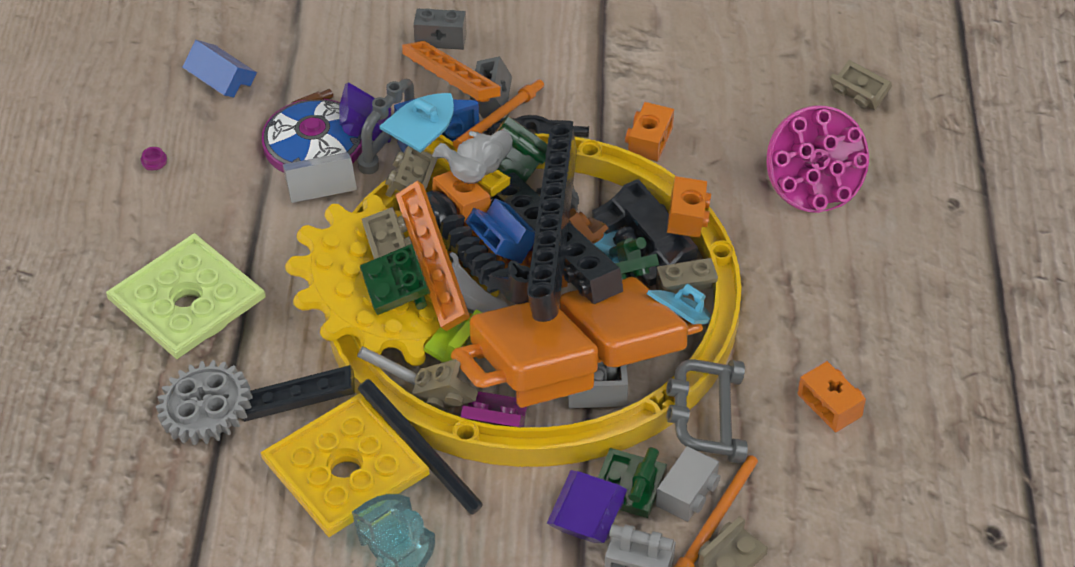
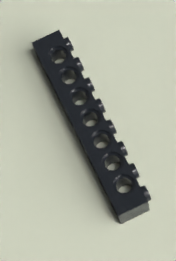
M514 172L507 174L510 177V185L493 197H490L491 205L495 199L509 204L536 231L540 195ZM569 222L563 277L566 282L572 283L577 288L579 294L585 296L593 304L623 292L620 267Z

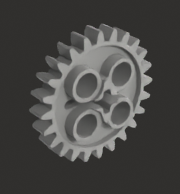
M212 360L208 367L205 366L203 361L200 362L197 369L189 365V372L187 373L179 370L180 377L178 379L170 377L171 386H163L162 390L165 395L157 397L160 402L156 406L159 413L157 417L165 432L170 433L174 440L179 437L183 444L190 438L193 445H196L199 439L202 438L204 443L208 444L212 436L219 441L220 433L222 432L230 435L229 427H240L237 419L247 418L245 410L251 408L249 400L252 399L251 388L243 372H238L234 365L228 368L226 362L221 363L218 367L215 360Z

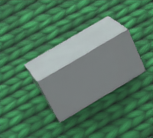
M348 152L283 164L291 203L357 190L352 160Z

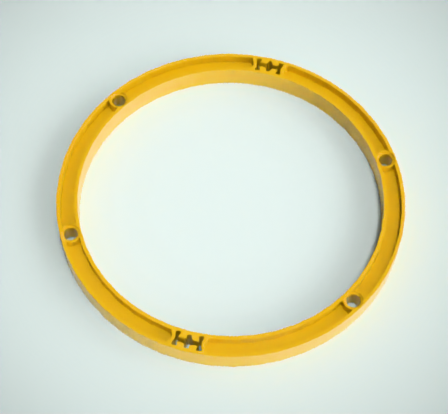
M535 134L548 143L549 134ZM575 137L577 147L575 173L608 180L620 186L639 179L654 198L666 207L669 214L674 174L643 156L623 148L596 140ZM545 162L543 164L539 163L536 169H544ZM436 163L426 192L432 191L433 177L449 172V170ZM385 180L368 194L352 213L363 212V202L370 195L379 196L386 208L393 207L394 211H401L395 195L400 191L395 190L391 197L386 196L389 186L385 184ZM709 207V209H705V211H710L707 228L702 227L700 238L691 237V239L698 247L703 259H712L718 275V281L712 283L714 309L710 324L703 340L690 359L726 365L738 329L741 301L740 269L731 240L724 226ZM344 335L336 341H330L332 353L339 368L351 365L354 370L356 394L360 393L358 390L359 385L365 380L370 379L433 449L467 460L514 467H549L580 463L605 457L610 448L620 451L631 448L674 424L667 422L668 407L675 405V397L667 396L666 393L668 381L645 398L619 411L574 424L551 427H510L472 421L444 412L421 401L390 379L381 368L357 357L361 343L355 336ZM696 371L687 372L686 381L689 382L687 407L689 410L710 390L718 375Z

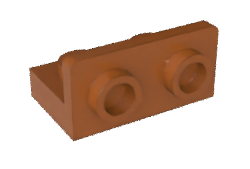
M574 208L570 209L569 222L594 244L603 238V233L608 229L605 223L592 217L587 218L582 212L578 213Z

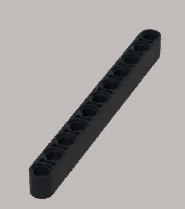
M568 123L556 124L549 130L527 289L532 317L539 322L550 321L559 312L577 156L573 126Z

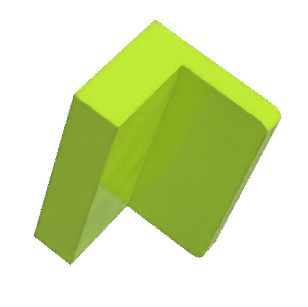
M476 309L468 320L463 321L448 331L440 327L425 345L424 352L441 362L453 360L451 353L454 349L471 345L470 319L473 315L482 312Z

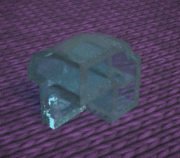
M401 494L381 495L363 503L352 511L361 546H369L371 552L378 559L375 562L377 567H425L435 547V533L423 527L424 521L420 514L412 511L410 497Z

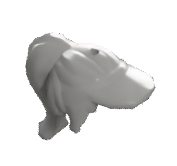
M500 130L493 135L470 131L469 135L474 138L459 144L457 152L450 149L445 143H440L435 148L432 156L438 159H446L453 175L462 182L475 184L481 181L485 175L495 172L511 150L513 140L507 131Z

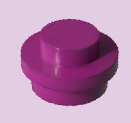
M149 147L142 153L141 165L147 170H159L166 165L167 156L161 148Z

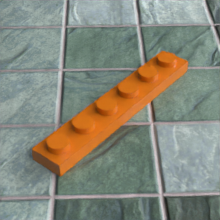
M420 41L402 45L403 55L410 58L413 62L420 64L424 69L433 72L437 77L449 82L450 85L462 90L463 93L475 98L478 102L490 101V98L500 96L501 86L429 43Z
M416 181L395 195L412 245L416 250L427 281L440 327L448 331L469 319L470 315L424 185Z

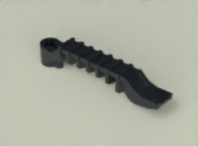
M436 190L426 192L446 249L458 256V259L463 262V267H468L471 270L470 274L477 276L481 285L484 284L489 293L500 290L512 303L523 304L529 302L527 289L530 268L520 265L516 261H510L508 268H505L503 261H496L497 256L495 253H488L486 245H479L480 239L478 237H471L472 228L464 226L465 217L457 214L454 203L446 195Z

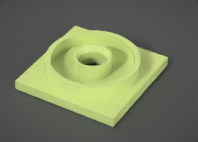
M195 233L106 292L107 298L176 359H179L204 340L219 333L228 323L266 297L265 291ZM187 296L199 297L189 307L175 305L181 298Z

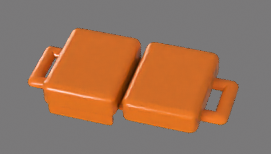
M628 277L622 279L623 292L596 304H593L585 296H581L578 290L562 294L558 315L547 322H539L533 319L529 302L475 314L470 319V340L473 344L454 349L451 353V358L460 362V369L476 387L485 388L507 382L516 391L517 405L523 408L591 390L594 387V373L597 371L598 363L603 362L608 367H619L684 350L687 347V335L701 332L703 326L702 324H692L669 307L647 295L650 289L639 279ZM473 358H486L496 371L485 373Z

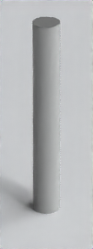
M363 346L361 347L357 357L415 385L417 373Z

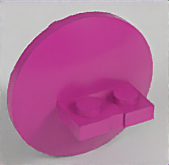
M808 106L796 110L778 125L770 139L766 160L768 176L777 194L794 208L806 212L820 213L841 207L857 194L866 178L869 166V149L865 135L852 117L837 108ZM841 202L835 207L825 209L828 203Z

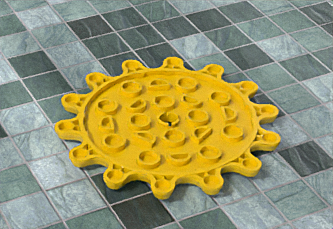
M370 195L364 200V211L360 213L349 212L339 204L329 205L324 213L326 220L330 224L329 228L319 229L305 225L297 232V240L309 248L310 254L306 256H292L285 264V270L288 274L304 278L309 284L308 288L299 291L294 296V306L303 311L317 309L326 315L327 320L320 328V335L327 341H336L344 335H352L359 339L361 347L363 346L381 355L384 349L393 347L403 353L406 362L410 365H422L426 359L424 347L440 328L430 294L424 296L427 303L424 309H417L413 300L377 315L360 269V265L374 260L362 219L388 208L385 207L381 198L377 195ZM395 211L397 217L402 216L401 211ZM408 231L404 232L405 238L410 237ZM459 259L461 267L479 286L487 291V287L484 284L481 285L479 278L470 274L471 270L468 267L464 268L463 262ZM500 290L489 294H491L494 297H497L499 295Z

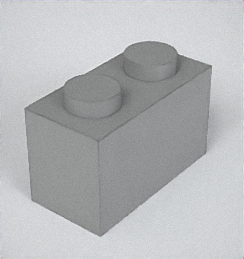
M687 446L657 488L656 506L688 522L694 512L699 513L702 510L706 501L705 496L709 490L713 492L718 486L721 477L718 475L719 461Z

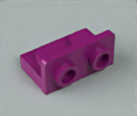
M478 391L476 400L468 403V406L462 407L461 418L510 427H524L527 407H519L516 403V397Z

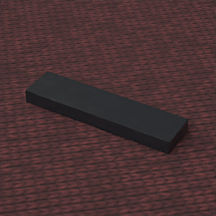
M351 365L250 390L252 399L249 400L251 408L245 410L247 418H243V420L246 422L355 394L354 370Z

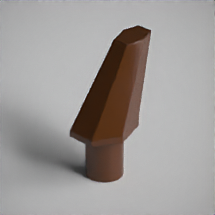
M327 89L322 92L317 91L292 101V103L301 100H330L334 96L331 89Z

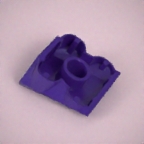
M349 82L344 86L339 105L340 125L346 134L358 137L362 134L363 125L372 112V101L375 98ZM391 107L388 109V117L379 120L374 126L372 132L373 141L383 131L380 129V125L391 117Z
M570 470L547 524L563 533L592 543H605V541L611 538L609 536L611 526L618 511L623 506L624 497L628 489L579 471Z

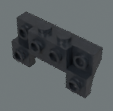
M639 179L625 184L612 199L592 210V218L607 225L608 229L605 231V234L624 226H631L636 231L635 236L637 238L642 237L645 239L647 253L649 255L657 254L659 265L649 268L650 273L641 276L650 287L656 284L657 267L689 262L697 258L698 247L689 236L667 233L669 214L666 207L654 198Z

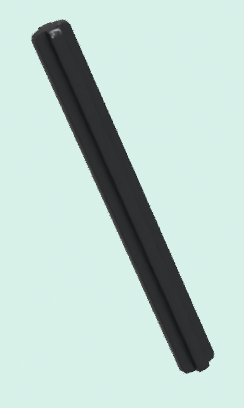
M370 379L361 383L358 387L360 393L428 466L462 506L472 515L478 512L483 506L481 500Z

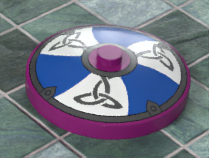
M329 99L301 100L281 108L269 118L263 128L262 145L269 163L284 173L283 164L348 152L353 164L362 154L361 135L358 137L349 136L343 131L339 116L340 102Z

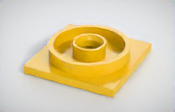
M361 393L261 451V457L328 537H331L430 475L428 466ZM345 462L356 463L361 468L355 470L350 477L346 478L337 477L332 474L335 466Z

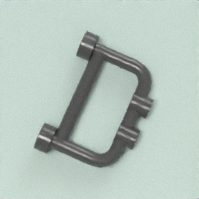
M406 78L399 82H389L386 86L387 96L385 98L378 97L372 101V112L367 117L361 134L362 154L358 157V169L361 173L373 174L378 171L379 158L376 154L392 136L382 131L372 143L374 126L379 120L388 117V109L393 104L402 101L403 92L404 102L415 99L414 85L410 79Z
M687 359L677 366L674 379L670 378L666 387L667 396L675 397V405H670L667 410V422L675 423L676 435L684 446H688L696 451L727 455L729 462L743 464L745 462L748 452L747 441L732 439L730 383L739 385L743 381L745 374L744 362L730 360L725 365ZM689 371L718 375L720 442L696 439L688 433L687 423L690 410L687 407L689 382L686 381V374Z

